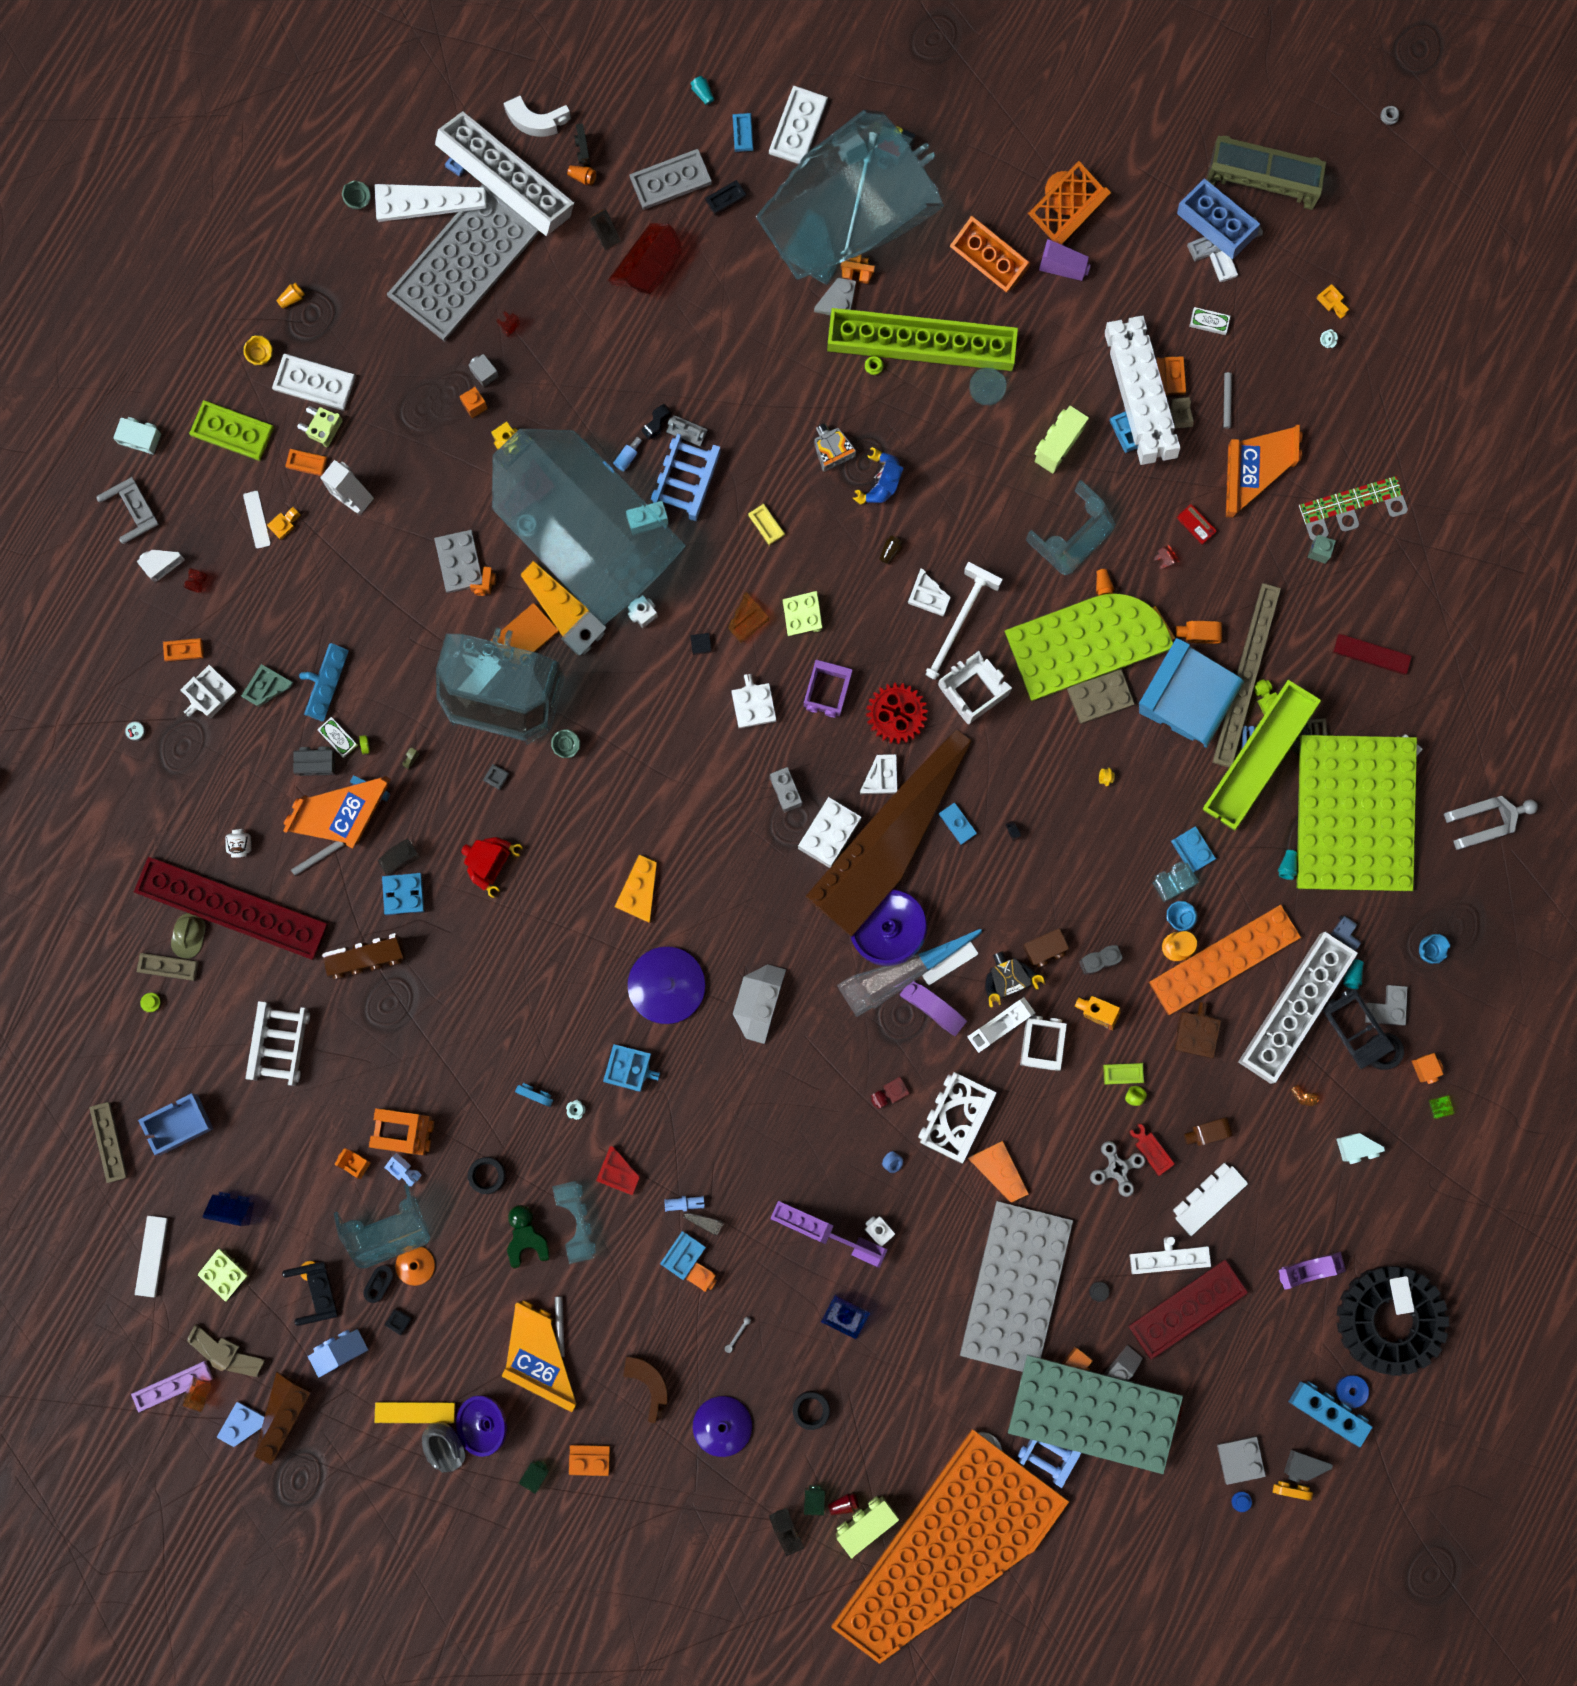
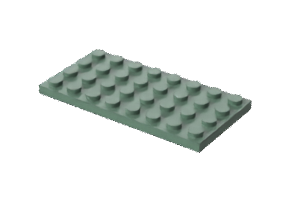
M1027 1354L1008 1434L1164 1474L1183 1396Z

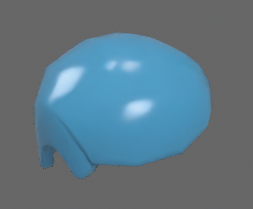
M1177 901L1168 908L1166 918L1174 929L1188 931L1197 922V911L1188 902Z
M1441 934L1428 935L1420 942V957L1429 964L1440 963L1447 957L1450 943Z

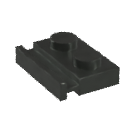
M583 123L576 124L578 135H574L576 147L580 146V152L577 153L578 162L583 164V167H590Z

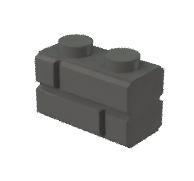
M300 747L299 751L293 752V772L296 776L335 775V752L330 750V747H318V750H311L310 747Z

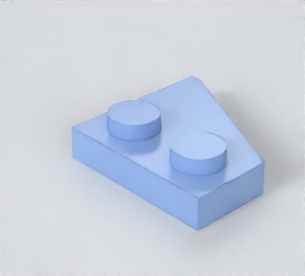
M237 1401L217 1438L235 1447L262 1428L265 1416Z

